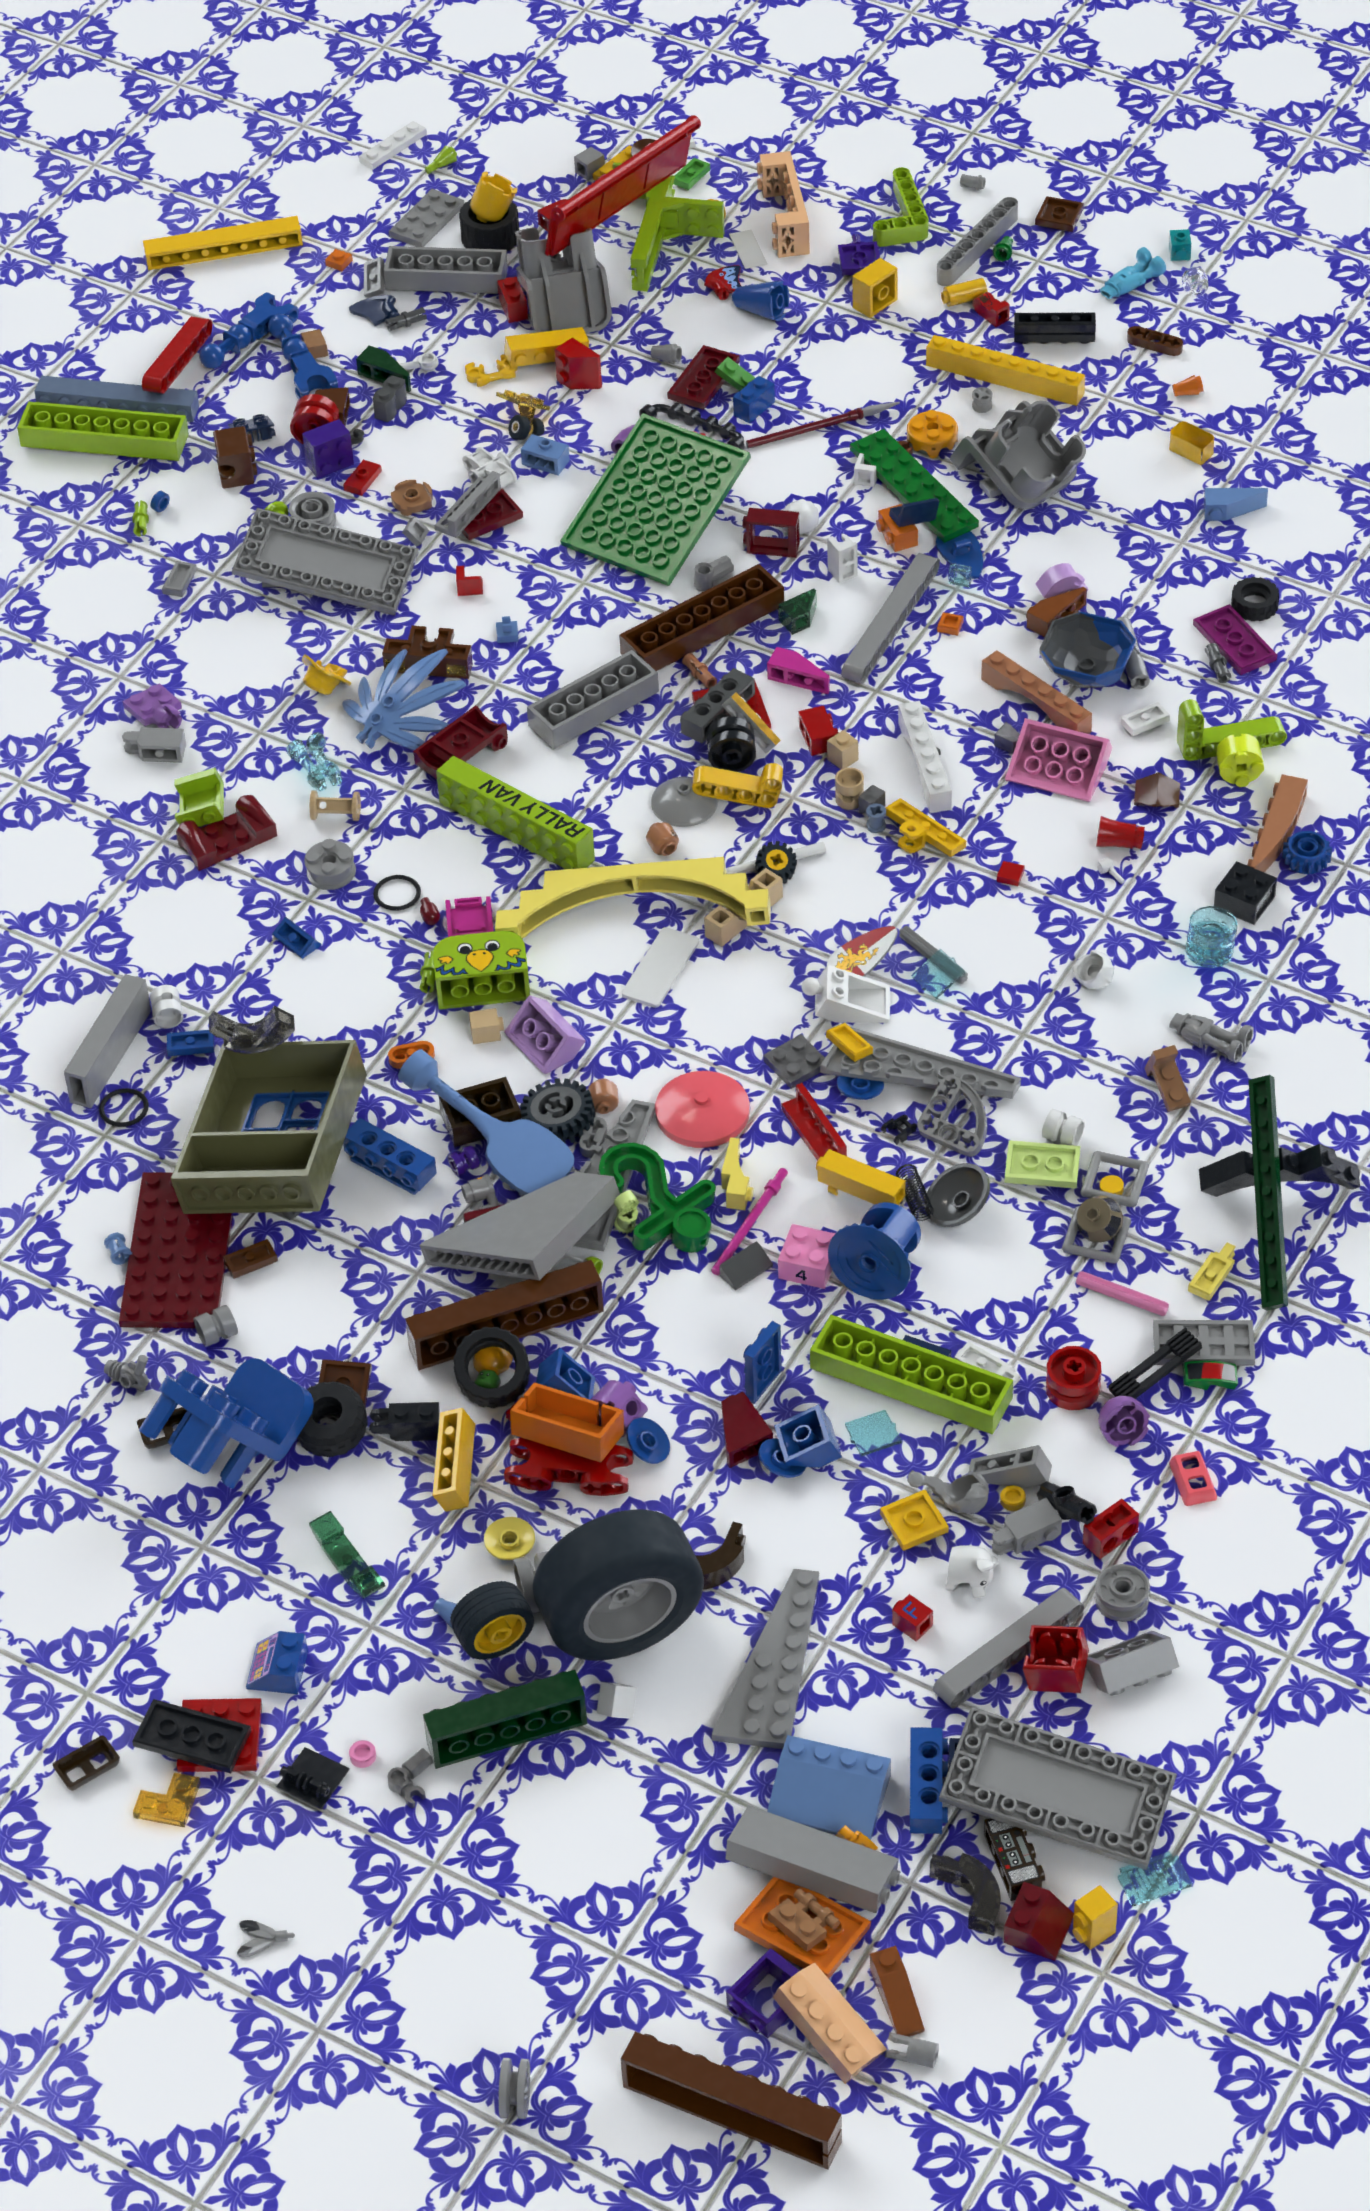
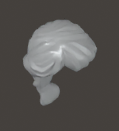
M913 1470L908 1475L907 1481L911 1487L918 1488L927 1485L944 1502L945 1507L950 1508L956 1513L974 1514L983 1509L987 1503L989 1494L988 1483L980 1473L970 1471L967 1475H963L951 1484L943 1482L937 1477L923 1475Z

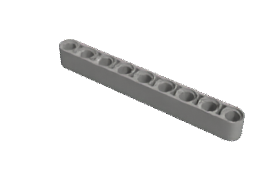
M922 553L916 555L845 661L841 673L842 678L861 684L867 680L936 576L940 566L939 558Z

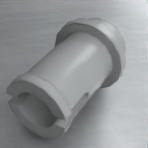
M962 174L960 186L976 188V190L980 191L985 188L986 178L982 177V175L971 176Z

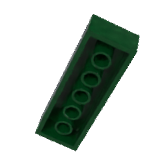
M576 1670L560 1672L548 1678L536 1679L531 1683L517 1687L512 1686L497 1693L485 1694L480 1698L466 1702L461 1701L455 1705L434 1709L423 1714L426 1742L430 1755L433 1758L435 1769L586 1725L585 1694Z

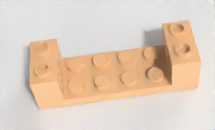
M791 152L760 154V163L756 164L757 173L760 175V178L757 179L758 191H762L763 198L784 196L787 211H790L775 214V222H772V232L775 234V238H772L773 250H777L778 258L810 254L809 220Z

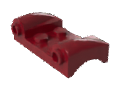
M475 705L413 751L415 764L437 779L436 771L452 756L466 762L486 746H489L493 751L503 749L508 742L507 725L505 723L497 724L492 722Z
M254 795L241 796L235 804L236 813L224 817V820L213 822L202 828H199L194 821H185L179 825L176 830L178 845L189 853L198 871L277 837L276 823Z

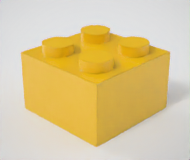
M879 258L853 275V308L871 318L898 300V268Z

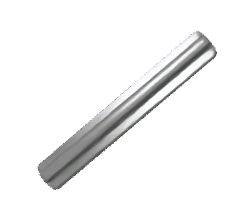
M904 926L900 929L899 936L959 984L968 979V973L910 927Z

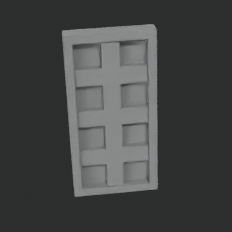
M431 189L389 230V237L416 247H424L460 211L464 200Z
M1153 1320L1154 1353L1167 1344L1166 1341L1186 1327L1187 1331H1190L1191 1335L1193 1334L1198 1339V1342H1201L1202 1349L1185 1362L1220 1361L1236 1365L1255 1366L1253 1320ZM1171 1352L1155 1365H1165L1176 1355Z

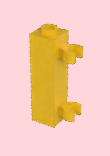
M830 1149L816 1163L818 1181L828 1185V1192L836 1196L839 1189L872 1204L888 1202L900 1205L905 1197V1180Z

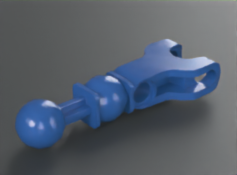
M269 292L262 294L255 300V309L238 321V324L231 326L228 331L223 332L222 343L219 345L212 343L204 345L199 355L201 364L209 369L220 367L224 362L225 353L231 350L238 354L241 349L247 348L251 342H255L256 339H260L269 333V320L276 314H285L292 320V323H295L299 315L298 307L291 303L276 307L275 295Z
M276 314L271 317L268 329L273 337L281 339L282 353L284 358L290 362V366L295 374L294 384L296 386L295 394L297 398L300 399L305 395H309L310 391L314 389L338 388V381L333 370L328 366L319 365L315 361L299 334L292 335V320L285 314Z

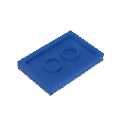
M771 1321L766 1328L761 1329L757 1339L752 1345L749 1344L743 1354L745 1360L744 1388L746 1389V1396L753 1404L758 1401L782 1372L781 1325L774 1321Z

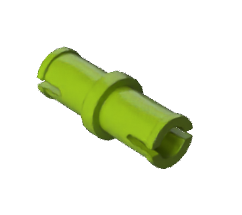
M140 500V506L138 501L134 504L135 512L132 516L134 523L133 532L139 537L141 536V531L143 536L147 533L146 527L149 521V515L147 514L148 505L145 501Z
M431 951L430 958L429 952L425 953L424 964L420 969L422 977L420 990L424 993H428L429 986L430 993L435 988L433 951Z

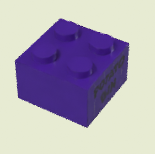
M340 419L302 433L306 465L317 479L354 465L351 434Z

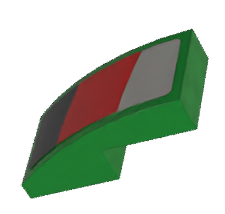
M1220 1361L1184 1362L1182 1365L1184 1385L1207 1390L1210 1385H1216L1234 1390L1238 1385L1236 1364Z

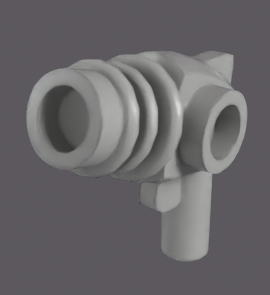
M140 1355L137 1363L134 1361L126 1363L118 1362V1360H108L104 1366V1373L120 1382L125 1388L132 1387L144 1392L149 1383V1379L144 1372L148 1358L145 1355Z

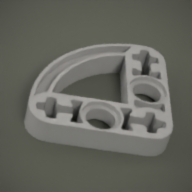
M948 1075L941 1080L918 1120L917 1127L924 1138L965 1156L972 1157L981 1151L985 1142L987 1117L977 1092L963 1079L954 1075ZM955 1083L956 1089L951 1088L948 1093L947 1085L952 1086ZM961 1094L970 1101L975 1110L976 1128L974 1133L946 1121ZM938 1102H944L947 1106L943 1111L938 1112L934 1110V1105ZM932 1121L933 1128L929 1127L925 1130L924 1125H929ZM951 1130L956 1133L952 1140L943 1139V1135L947 1131ZM973 1141L975 1146L967 1148L964 1142L971 1143Z

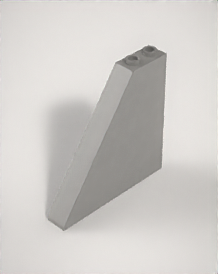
M574 1172L422 1242L419 1246L427 1265L541 1280L614 1204V1200L620 1195L614 1176Z

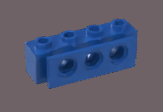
M359 1118L347 1131L343 1146L344 1151L349 1156H352L350 1158L352 1162L413 1195L420 1191L437 1174L435 1157L362 1118Z
M910 1727V1833L942 1834V1823H948V1807H942V1802L939 1801L944 1785L943 1777H946L948 1774V1761H943V1755H948V1738H943V1728Z

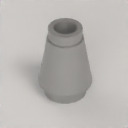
M677 344L652 346L651 357L675 364V362H680L682 358V348L677 346Z

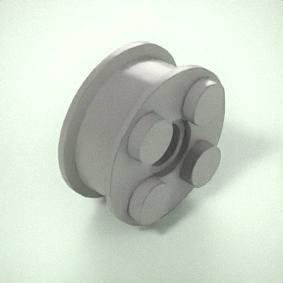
M314 491L302 493L290 502L289 513L292 517L332 527L336 524L334 500L325 493Z
M326 839L312 846L305 855L304 862L307 868V878L316 888L323 890L342 888L349 884L356 874L353 851L343 842Z

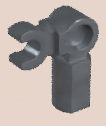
M421 1748L402 1764V1768L396 1767L388 1772L389 1789L400 1796H405L406 1804L410 1808L415 1807V1801L411 1798L412 1796L418 1795L423 1800L426 1798L424 1789L420 1786H413L411 1779L416 1778L433 1763L432 1756L424 1748Z

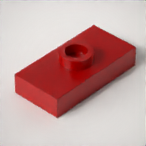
M363 459L343 484L344 491L362 496L382 472L381 465Z

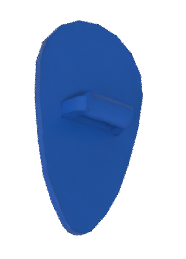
M971 531L945 543L937 536V550L954 569L972 579H977L981 576L983 571V555L978 539Z

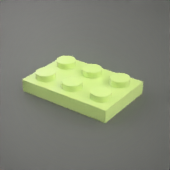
M1009 1140L1004 1183L1077 1189L1081 1146Z

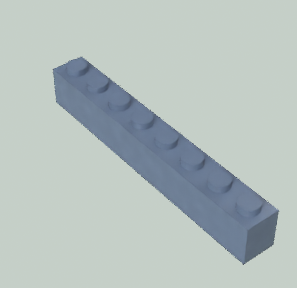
M41 375L34 390L36 402L186 415L187 422L194 421L199 409L198 393L195 390L168 388L164 394L143 391L142 385Z

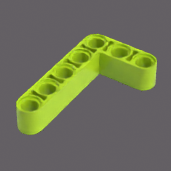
M896 168L893 170V191L903 217L878 220L873 223V242H877L879 247L917 242L928 238L929 219L912 175L907 168Z
M1185 700L1179 706L1177 744L1183 758L1187 761L1216 757L1218 744L1230 735L1238 737L1241 734H1249L1258 740L1260 748L1277 746L1284 743L1287 739L1282 722L1276 716L1204 728V716L1196 700Z

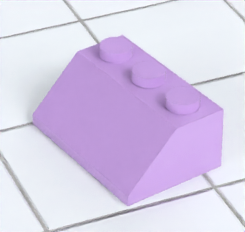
M530 995L504 1031L544 1074H548L573 1060L586 1041L547 1000Z

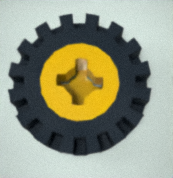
M776 841L775 845L772 842H768L767 846L763 845L761 850L758 851L755 871L759 874L763 869L767 868L783 878V884H785L788 879L790 880L795 872L797 865L796 853H792L793 849L791 846L787 849L786 843L780 846V841Z

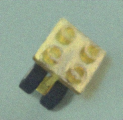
M505 390L504 393L496 392V396L515 403L519 407L520 415L512 417L509 423L508 430L511 438L524 440L530 434L537 436L544 434V423L541 419L534 418L536 408L550 410V406L545 405L544 400L532 397V395L526 393L516 395V392Z

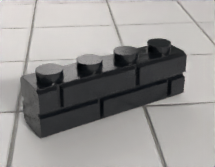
M1095 312L1014 313V342L1021 344L1029 342H1039L1041 344L1049 342H1060L1062 344L1069 342H1080L1082 344L1095 342Z

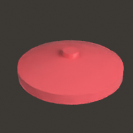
M694 1071L672 1079L661 1089L655 1103V1114L659 1128L671 1140L688 1147L709 1148L727 1143L730 1137L735 1138L743 1131L749 1120L750 1105L746 1091L733 1078L713 1071Z

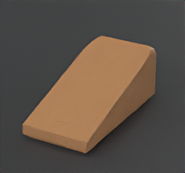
M320 329L301 333L302 341L306 343L314 359L328 356L327 344Z

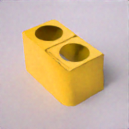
M1182 421L1170 431L1169 450L1202 466L1214 454V435Z

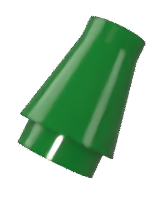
M1003 237L994 246L993 254L998 261H1006L1011 258L1013 245L1011 237Z

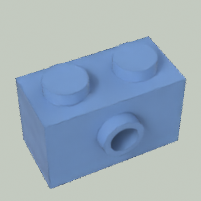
M532 434L521 448L522 465L559 476L570 461L569 445Z

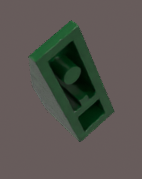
M369 345L356 358L358 375L380 383H384L390 376L405 379L406 391H411L410 374L387 351Z

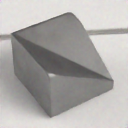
M1005 722L995 733L994 746L1013 754L1020 734L1009 723Z
M875 785L866 789L859 796V813H866L867 807L875 803L882 804L885 807V791Z

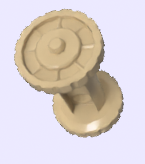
M312 790L309 803L311 820H316L318 813L352 814L353 821H359L361 811L360 792L354 791L352 798L319 797L317 790ZM326 802V808L321 809L320 803Z

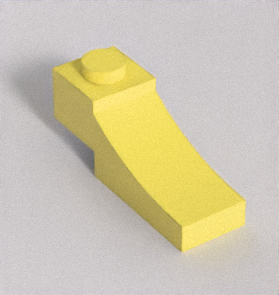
M730 1137L721 1171L722 1189H727L726 1208L745 1211L747 1202L752 1201L753 1187H750L749 1177L744 1176L739 1164L740 1139Z

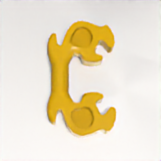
M505 354L500 355L501 361L496 360L498 372L485 374L482 364H479V367H475V363L472 362L465 366V373L468 382L477 383V387H481L499 379L515 378L518 366L510 367Z

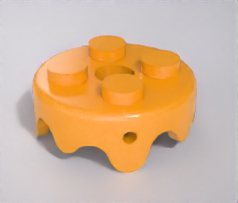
M935 410L919 413L912 417L907 424V442L912 444L914 451L923 450L927 452L930 458H936L939 456L941 449L947 447L949 450H952L955 442H958L957 422L950 415Z

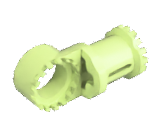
M630 1190L621 1193L614 1200V1205L617 1208L614 1227H616L618 1232L626 1234L634 1230L635 1221L638 1216L637 1206L639 1201Z

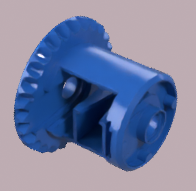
M888 1202L875 1204L866 1212L860 1225L856 1223L851 1226L846 1225L843 1229H839L832 1237L828 1247L830 1266L836 1277L854 1293L876 1300L893 1298L906 1288L911 1279V1261L908 1260L909 1253L916 1249L921 1240L920 1226L915 1217L902 1206Z

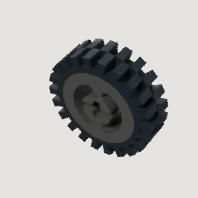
M560 1078L555 1079V1084L552 1085L550 1080L544 1081L545 1087H542L541 1084L536 1085L537 1092L530 1089L528 1091L529 1097L524 1096L523 1103L520 1104L521 1119H527L545 1127L564 1143L567 1139L571 1143L576 1142V1135L581 1138L584 1135L583 1130L588 1131L590 1125H594L596 1114L590 1091L586 1090V1086L583 1084L579 1086L578 1081L574 1080L571 1084L570 1079L565 1078L563 1084H561Z

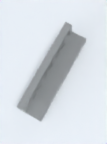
M492 471L485 479L479 477L434 525L435 530L456 538L501 490L500 473Z

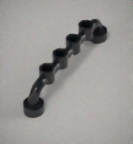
M674 403L672 406L646 404L639 411V416L644 413L655 418L657 417V412L666 413L669 418L682 419L689 426L694 424L701 426L705 432H717L723 439L730 437L732 439L727 444L742 450L745 448L744 437L736 431L733 423L727 422L724 426L719 425L716 417L709 416L707 419H703L700 412L696 409H692L689 413L684 412L683 406L679 403Z

